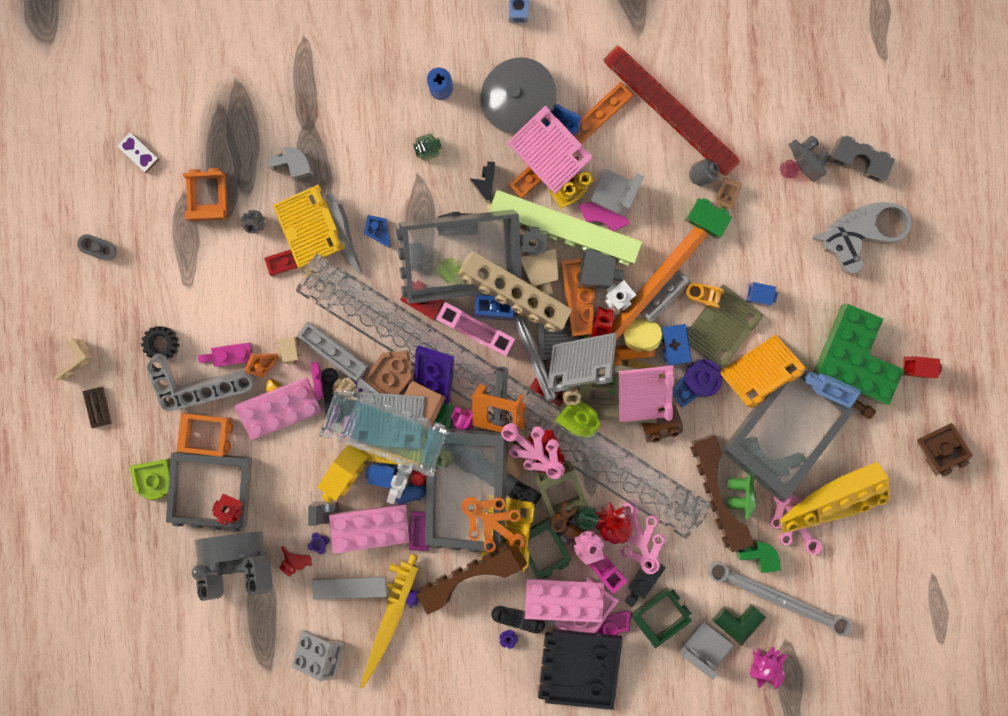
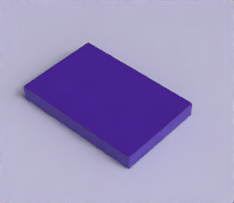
M418 345L415 353L414 382L446 397L443 403L449 404L452 394L455 357Z

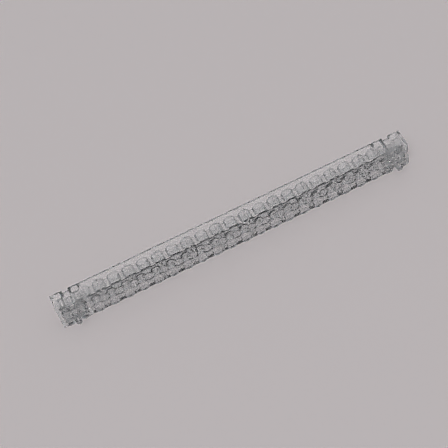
M318 253L306 265L302 274L303 278L299 281L296 292L307 299L312 297L316 300V305L390 352L408 351L411 365L414 367L415 353L418 345L454 356L452 391L472 403L473 393L478 385L482 384L487 386V395L495 397L497 367L338 266H330V261ZM508 375L507 400L516 402L520 394H523V403L526 404L523 415L526 423L524 429L520 431L524 432L528 437L534 427H540L543 430H553L555 437L559 441L561 452L564 454L565 462L571 461L574 469L648 516H657L659 523L665 527L668 525L674 528L673 532L684 539H687L694 532L695 526L698 528L706 519L711 503L700 496L693 497L689 489L598 431L591 437H580L573 434L555 421L563 411L562 408L551 401H547L543 396ZM488 406V414L493 417L494 409ZM507 411L509 423H513V415L510 411Z

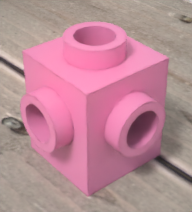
M586 531L581 533L580 536L575 537L576 545H574V550L583 563L588 565L604 559L602 551L604 543L600 536H597L593 531Z

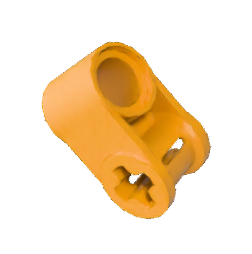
M692 283L686 290V298L691 302L702 304L706 307L720 309L719 301L721 294L724 293V289ZM697 288L700 295L698 297L691 296L690 289Z

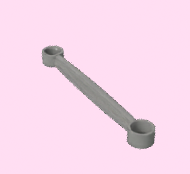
M720 561L712 562L708 567V575L716 582L727 581L775 605L829 626L831 631L838 636H846L851 631L850 621L842 615L831 616L776 589L729 571L727 566ZM716 565H722L725 569L724 575L720 578H714L712 575V569ZM840 619L845 620L846 628L842 632L835 631V623Z

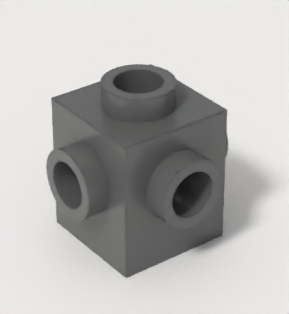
M528 227V229H525L524 234H520L522 251H525L527 255L533 256L538 255V253H546L548 231H540L539 227ZM534 239L536 243H532L530 240Z

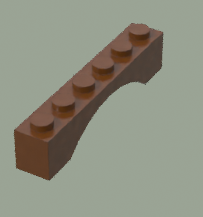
M711 434L691 441L690 451L693 458L696 457L699 463L696 465L699 475H703L705 483H702L705 493L710 495L711 501H709L712 512H716L718 519H715L718 529L723 532L724 537H721L724 547L734 552L754 545L748 526L730 513L721 498L717 472L722 452L716 435Z
M507 543L498 548V552L494 554L493 552H488L483 555L480 561L474 559L466 564L467 567L462 569L460 566L451 571V575L443 574L436 579V582L431 583L429 581L422 585V590L416 595L427 615L443 608L450 601L457 585L468 578L480 575H494L506 578L521 571L527 565V562L517 544L514 543L509 546Z

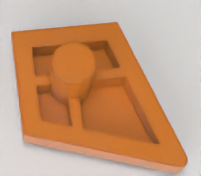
M278 353L251 354L245 368V373L263 378L279 360Z

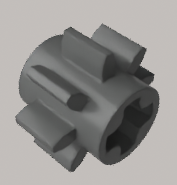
M249 210L248 214L243 213L241 226L246 232L257 234L259 230L263 231L265 217H263L261 212Z

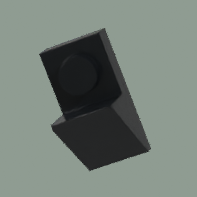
M487 161V166H483L482 178H485V180L470 178L473 186L487 203H490L495 171V162Z

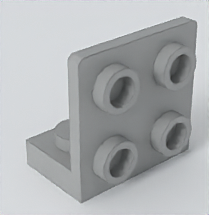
M605 169L590 201L625 218L644 176L637 173L634 180L631 178L629 180Z
M701 622L681 648L680 653L691 664L714 680L718 675L715 670L732 648L733 644L705 622Z
M301 631L292 667L318 681L332 680L336 675L344 642L341 640L326 641L307 631Z

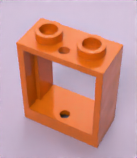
M188 412L181 413L176 452L219 457L226 456L231 449V441H229V434L233 431L231 417ZM193 419L222 423L218 450L190 447Z

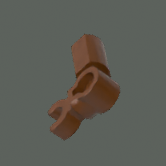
M565 500L561 505V512L552 517L551 527L553 531L557 533L563 532L565 536L575 541V537L580 536L585 531L571 523H567L568 517L575 514L576 506H573L571 510H566L568 502Z

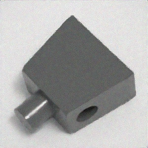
M587 248L582 253L577 288L607 289L612 286L613 280L622 282L625 271L615 269V258Z

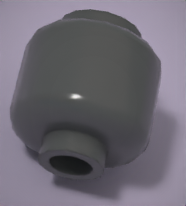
M710 159L701 160L691 166L689 172L690 180L693 184L700 187L711 184L718 178L719 167Z

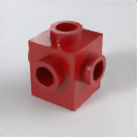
M222 494L220 500H217L213 505L212 515L217 518L216 522L227 526L230 523L234 525L235 521L238 522L242 515L241 508L244 503L226 494Z

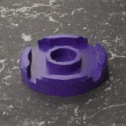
M702 359L694 361L686 370L685 384L688 390L695 396H712L721 388L723 381L720 373L721 370L711 360Z

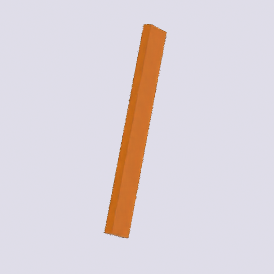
M622 82L617 84L581 118L580 130L574 137L580 144H583L634 95ZM527 167L509 184V187L519 198L523 199L542 180L530 167Z
M694 227L636 293V296L630 300L632 304L615 317L611 333H616V340L708 235L704 230Z

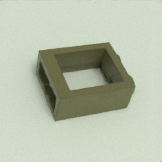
M571 461L563 464L565 472L558 479H552L546 473L534 475L551 518L558 512H561L563 502L552 506L545 489L569 479L573 480L579 496L566 500L568 505L565 509L571 510L573 506H576V511L588 507Z

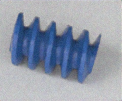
M441 67L432 69L427 76L430 93L435 99L445 100L453 91L451 75L446 69Z

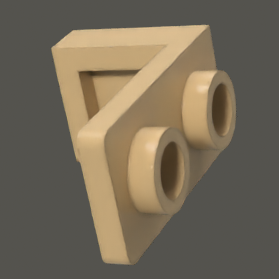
M72 339L66 343L78 359L55 375V380L66 381L74 375L73 372L78 368L79 370L83 369L89 364L88 361L93 357L88 351V345L83 340Z

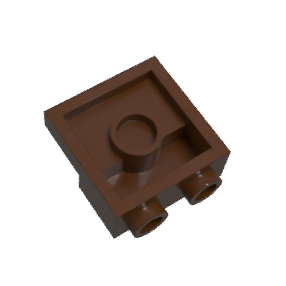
M953 423L917 440L918 445L926 456V462L935 476L940 474L942 477L947 476L953 472L952 468L958 466L961 469L969 465V460L973 457V454Z

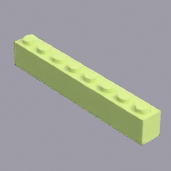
M496 190L489 212L514 209L519 213V228L521 226L527 228L539 227L540 231H548V239L554 241L557 238L561 239L567 246L575 247L577 245L582 247V251H585L587 248L619 260V264L629 267V264L633 265L642 244V241Z

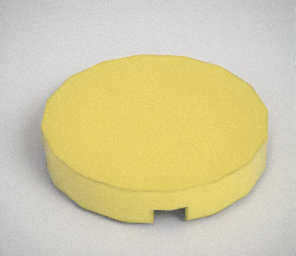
M635 319L624 331V342L634 351L641 352V350H646V352H649L660 345L662 331L660 326L654 321L650 323L647 319Z

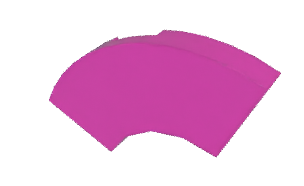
M592 202L578 206L586 222H600L608 226L611 231H616L630 224L626 217L624 218Z
M619 611L608 615L595 633L617 635L621 632L630 631L631 611Z

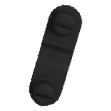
M327 368L321 374L325 414L329 422L337 423L343 417L342 401L335 398L332 388L339 377L335 369Z
M496 606L491 612L492 619L500 624L536 634L541 633L545 628L544 620L525 619V612L521 610Z

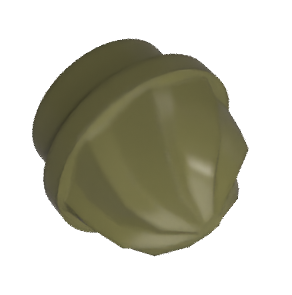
M439 449L433 456L434 463L439 468L449 467L454 458L453 453L449 449Z

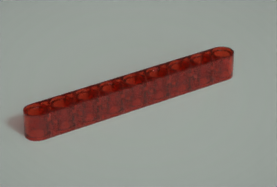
M616 45L603 59L604 63L693 148L705 159L715 162L721 174L728 176L740 163L739 158L624 49Z

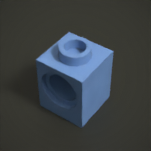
M509 0V22L528 23L529 0ZM517 3H521L524 6V8L521 10H516L514 8V5Z

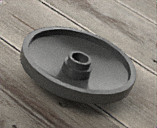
M524 57L512 58L497 65L486 77L481 90V107L488 121L498 130L515 135L544 106L552 113L557 100L556 84L550 72L538 61ZM543 117L540 121L544 124L547 119Z

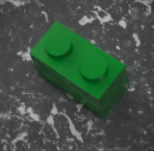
M698 198L685 221L704 230L716 239L721 238L732 217L728 215L729 212L721 207L717 209L712 206L713 203L708 199L702 198L701 200Z

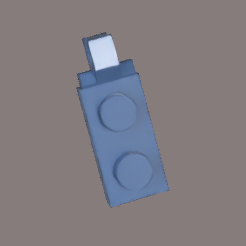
M809 371L805 376L806 383L812 385V389L817 394L848 408L853 406L861 394L859 389L826 374L820 373L818 375Z

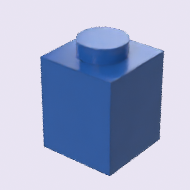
M752 282L749 284L746 302L772 306L777 300L778 292L775 291L776 287Z

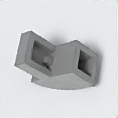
M284 147L286 155L276 154L272 156V159L267 160L268 166L272 170L289 166L291 177L294 180L313 176L308 158L296 148Z

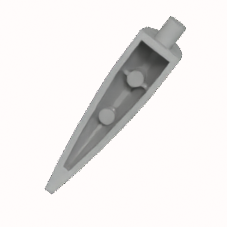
M333 193L326 195L329 202L328 208L339 232L337 235L340 242H343L345 249L341 250V253L358 274L363 275L353 247L348 218L341 201H336Z

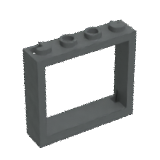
M185 452L171 453L166 522L172 523V526L177 527L191 524L192 528H203V525L210 526V529L230 527L229 530L241 531V528L247 526L252 457L229 455L219 457ZM179 461L242 466L239 501L244 504L241 508L242 515L238 522L235 521L234 525L228 523L225 526L216 522V519L175 516Z

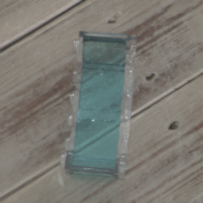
M343 389L342 392L335 391L319 436L345 443L412 468L415 471L421 472V474L434 477L438 458L446 436L450 433V431L445 430V425L437 422L434 425L430 424L431 420L422 416L419 419L413 418V413L401 410V413L394 411V406L383 403V406L375 404L377 400L367 396L365 399L353 396L354 392Z

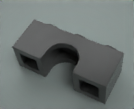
M842 136L837 139L830 155V162L847 168L852 164L853 159L858 157L866 164L864 177L878 183L887 180L896 160L891 158L889 153L875 151L871 145L859 144L850 136Z

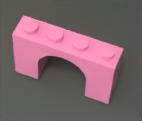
M446 302L436 318L439 322L504 356H507L515 340L511 336L482 323Z

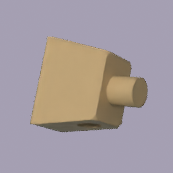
M556 249L548 250L546 253H538L536 256L521 257V265L530 285L533 287L540 286L541 291L547 295L554 294L551 283L558 281Z

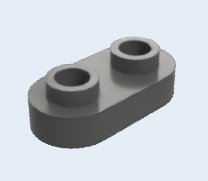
M89 234L82 235L78 239L77 246L85 254L105 261L114 259L117 254L116 246L106 240ZM89 241L92 242V246L90 248L87 247V243ZM107 248L110 249V253L108 255L105 254V250Z

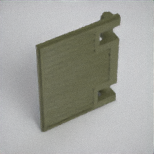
M722 284L720 288L724 289V293L721 294L719 301L720 309L705 307L687 332L689 345L707 359L715 362L723 370L752 330L761 321L763 314ZM748 313L754 316L749 323L744 320ZM721 349L726 352L722 360L716 357Z

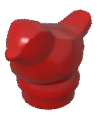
M284 546L281 547L285 560L281 562L279 569L287 576L291 577L292 574L296 573V570H302L305 566H312L311 556L291 553Z

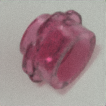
M786 160L785 163L780 165L781 175L784 178L789 177L790 179L796 177L799 171L798 164L793 160Z

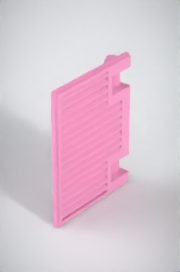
M546 106L507 142L554 194L593 158ZM543 117L550 122L548 127L540 121ZM575 152L582 157L579 162L572 155Z
M673 366L619 371V422L665 418L667 421H670L673 418ZM659 374H665L666 378H659ZM658 407H664L665 411H658Z

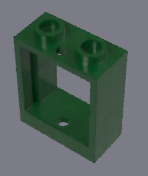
M549 518L530 527L529 540L549 529L564 557L539 571L533 558L529 555V564L537 579L550 577L553 574L552 571L557 568L559 570L564 569L572 561L558 534L553 531Z
M667 586L631 613V617L655 649L692 622L689 617L692 613L685 604L683 606L679 604L677 600L680 597L674 589L670 591ZM668 596L682 614V617L656 636L641 615Z

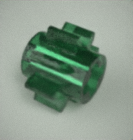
M585 506V509H579L575 522L580 523L578 528L589 531L590 527L593 529L596 527L599 515L595 514L596 509Z

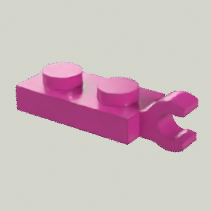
M251 343L211 348L212 354L198 355V362H213L214 367L246 363L252 354Z

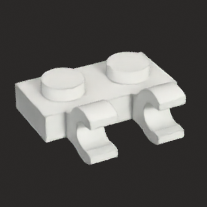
M402 459L397 467V475H394L391 481V489L387 498V502L393 505L396 498H401L409 475L414 467L413 463L410 466L405 465Z

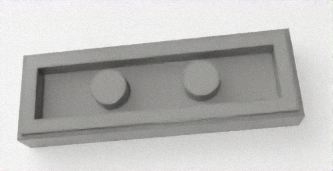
M677 270L640 314L652 323L692 284L691 280Z

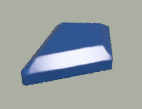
M368 215L364 234L390 248L387 219Z
M684 374L673 388V396L681 408L698 398V396L693 395L688 390Z

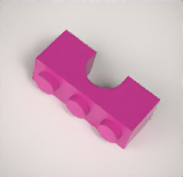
M603 552L604 559L588 565L614 594L627 582V579Z

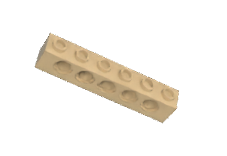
M471 252L466 256L457 274L464 283L468 285L473 284L479 288L480 292L494 296L497 302L507 304L512 307L513 311L527 315L530 321L539 322L550 332L563 330L572 310L475 252ZM478 271L484 274V279L479 277ZM495 280L500 283V289L495 286ZM512 290L516 292V298L512 296ZM528 300L532 301V308L528 305ZM545 309L548 310V312H549V317H547V316L545 315V313H544V310H545Z

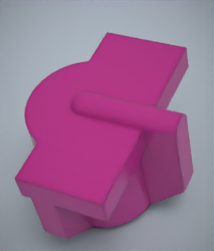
M455 406L451 415L454 427L462 430H469L475 427L473 426L472 411L465 407Z

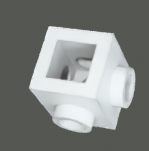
M623 280L619 285L614 283L606 290L608 294L605 296L607 299L605 303L611 310L615 308L618 311L621 308L624 311L632 304L630 300L636 294ZM617 294L621 296V300L617 299Z

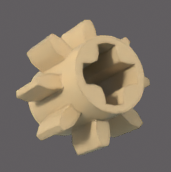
M338 378L333 384V395L339 401H345L346 398L351 401L356 395V385L349 378H344L343 380Z

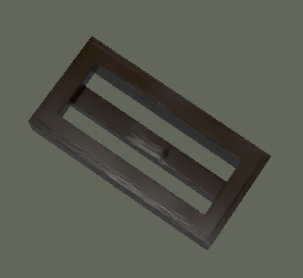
M98 387L82 391L91 428L112 424L104 388ZM97 392H98V394H99V398H100L101 407H102V411H103V415H104L105 421L103 420V416H102V412H101V408H100V404H99V399H98ZM90 393H92V396H93L94 406H95V410H96V413H97V417H98L99 423H96V420H95V415H94V411H93V407H92V403H91V399H90V395H89Z

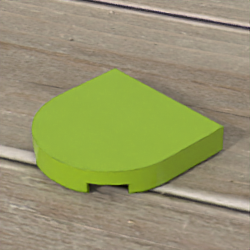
M582 400L575 406L567 405L555 420L567 430L580 437H591L596 434L600 427L597 412Z
M169 458L130 466L134 489L147 500H157L168 494Z

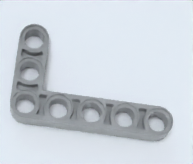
M155 354L147 364V371L158 402L165 411H174L249 391L254 382V375L241 370L177 387L166 356ZM153 362L160 363L162 367L157 368ZM245 378L249 381V383L244 384L240 381V379ZM160 380L167 381L168 385H162ZM227 383L231 388L226 389L221 384ZM203 388H209L212 393L204 392ZM184 393H191L193 398L186 397ZM166 398H172L174 400V403L168 402Z

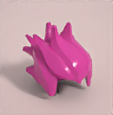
M772 647L765 656L759 648H757V653L753 651L754 662L751 665L750 677L757 680L758 688L768 681L776 690L784 682L783 662L787 655H784V653L779 655L780 651L777 650L775 652V647Z

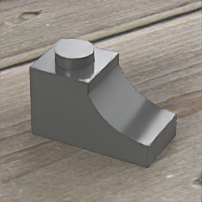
M315 501L309 505L308 526L328 524V514L341 513V508L337 507V502Z

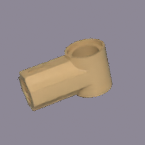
M563 377L556 378V382L558 384L562 383ZM580 385L572 386L569 390L562 391L564 402L568 406H575L580 403Z

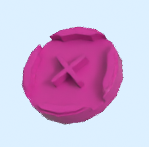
M311 362L315 398L320 400L324 398L319 362Z

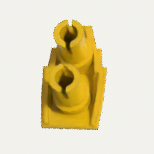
M589 171L578 173L577 176H573L572 182L568 181L557 193L554 194L550 189L548 191L561 210L583 198V195L589 190L588 188L595 179Z

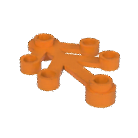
M467 497L462 501L461 509L469 519L470 530L468 535L471 540L476 541L480 538L476 516L483 520L485 551L493 552L496 548L492 537V528L509 540L510 545L514 544L516 539H519L521 541L517 545L519 549L524 546L525 539L521 533H512L498 522L502 520L517 522L520 519V512L517 509L487 514L482 510L492 507L496 510H502L505 507L503 498L496 497L493 500L479 501L476 497ZM497 501L503 502L501 506H496L495 503ZM469 504L475 505L473 510H469L467 507ZM513 512L518 514L516 518L511 517ZM476 531L478 532V535L476 537H472L471 532ZM492 543L493 547L487 548L486 545Z

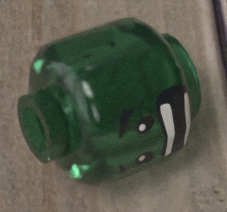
M432 133L417 137L413 144L417 158H421L423 161L438 157L439 149H442L439 137L435 138Z

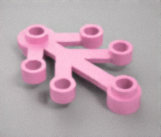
M509 423L505 425L501 431V436L506 441L516 440L526 449L522 450L520 446L512 445L509 450L511 457L526 458L523 466L527 470L546 471V474L552 479H558L563 476L565 468L558 462L557 450L559 443L556 440L551 439L546 445V450L549 452L548 458L544 455L542 443L544 430L542 428H533L531 437L534 440V445H532L519 434L518 427L515 424Z
M791 494L787 500L780 501L773 495L777 506L774 517L770 519L771 527L775 529L781 528L780 519L782 518L784 508L789 512L794 507L792 503L798 504L805 498ZM778 519L779 524L774 526L773 521ZM807 528L799 529L798 531L805 541V550L812 555L820 553L822 549L821 543L811 537ZM793 531L781 534L779 537L780 542L784 545H790L792 543L791 536ZM784 536L789 537L788 542H783ZM810 543L815 544L813 549L809 548Z
M635 501L626 502L623 505L625 507L623 512L629 517L635 536L630 535L627 542L640 548L642 555L632 551L630 546L622 547L620 555L623 558L629 557L640 563L645 573L654 574L660 567L657 557L662 545L666 543V537L663 534L655 535L653 537L654 546L650 553L648 544L655 527L659 524V518L655 515L649 516L646 519L647 527L643 534L637 518L639 505ZM628 506L631 507L630 513L627 511ZM651 518L655 520L654 525H652L650 522ZM658 537H661V539H662V542H661V543H659V542L657 541V538H658ZM624 549L628 550V555L624 553ZM648 561L652 563L651 568L647 565Z

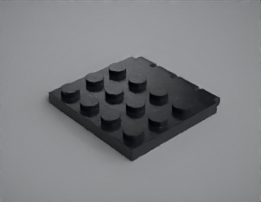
M553 629V632H546L543 645L545 648L543 649L541 663L544 666L541 667L540 672L541 684H539L538 698L545 700L547 704L614 710L622 636Z

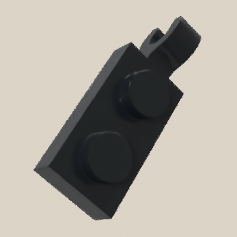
M648 561L647 565L651 568L652 563ZM660 563L659 570L654 574H647L640 568L628 585V588L632 591L626 597L625 602L633 607L639 596L644 599L666 567Z

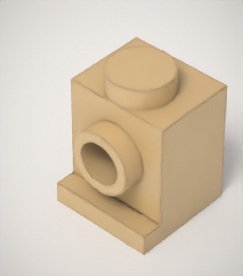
M297 337L275 340L276 344H280L278 356L285 363V366L295 365L297 360H301Z

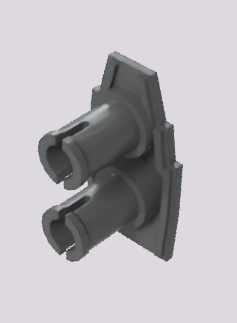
M810 136L802 144L796 139L788 144L802 173L811 181L815 182L827 174L823 165L830 161L829 153L822 151L818 156H815L813 152H810L819 145L816 137Z

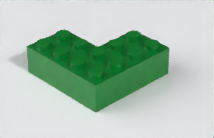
M843 304L839 309L813 373L818 375L820 373L826 374L861 391L860 395L883 405H890L904 369L869 355L883 318L850 304Z

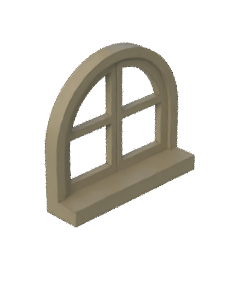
M613 366L612 377L616 376V385H597L593 383L580 385V400L597 412L598 420L619 421V371L635 370L636 368ZM605 369L598 370L599 377L605 376ZM590 389L616 391L615 399L590 398ZM657 418L628 422L656 423Z

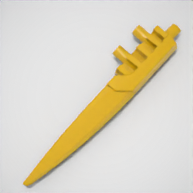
M411 553L408 561L402 559L400 566L393 563L389 566L388 570L397 573L393 584L387 582V587L390 591L388 595L389 601L378 628L360 688L365 687L376 669L406 606V600L420 569L415 564L418 558L415 554Z

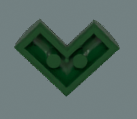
M752 604L739 618L723 606L712 621L742 646L763 623L766 617Z

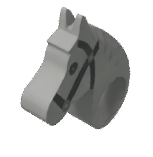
M888 202L873 203L857 208L842 216L830 225L825 232L816 234L812 238L822 242L824 251H828L836 257L841 270L845 274L852 275L863 268V260L859 256L862 249V241L882 244L895 243L909 233L912 220L907 209L899 204ZM883 210L894 211L902 219V231L895 238L882 235L877 225H875L876 216Z

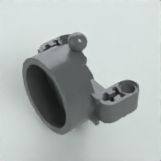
M263 531L195 540L197 565L193 567L191 574L196 580L197 594L201 601L219 599L223 596L222 575L244 572L245 588L249 595L269 593L272 590L271 561L266 555L267 551L265 552Z

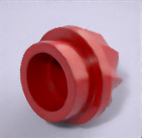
M413 467V471L410 473V481L415 486L424 485L427 481V470Z

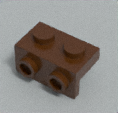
M676 404L672 405L673 418L670 421H667L665 418H657L656 423L641 422L647 443L658 442L662 438L669 436L676 437L683 432V423ZM665 408L658 409V411H665Z

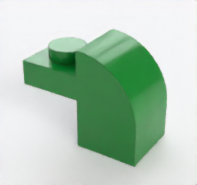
M754 540L755 547L749 546L736 551L737 558L740 561L756 559L757 568L761 573L781 571L777 551L765 541Z

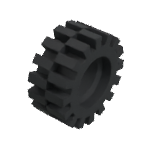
M163 326L151 327L149 331L144 333L145 337L141 339L143 340L141 347H144L142 351L147 354L148 358H152L155 354H163L169 360V358L174 357V353L178 352L176 349L180 345L177 344L179 338L175 336L176 333L171 331L172 329ZM158 336H163L167 340V346L162 351L156 350L153 344Z

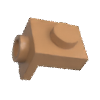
M724 177L715 196L717 206L723 209H733L742 183Z

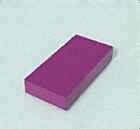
M411 512L409 550H429V545H425L426 512Z

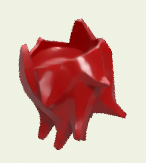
M609 502L607 510L602 507V512L594 511L599 520L593 526L599 530L600 536L605 541L613 544H624L630 537L632 527L628 516L623 512L624 506L615 510L612 503Z

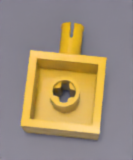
M350 443L334 460L317 486L318 489L324 492L322 498L328 503L333 502V500L336 501L340 495L344 497L357 481L359 474L367 466L364 462L368 456Z

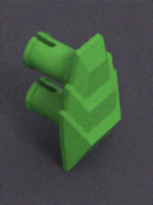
M749 474L746 479L729 477L728 490H745L746 496L745 498L728 496L727 508L744 509L745 518L749 519L758 504L756 501L754 479Z

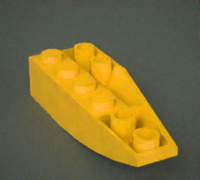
M875 462L835 479L807 496L780 519L783 534L864 513L873 507L884 505L890 501L889 477L880 464Z

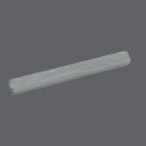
M514 314L513 321L544 397L547 401H551L556 398V393L553 390L547 389L549 376L523 315Z

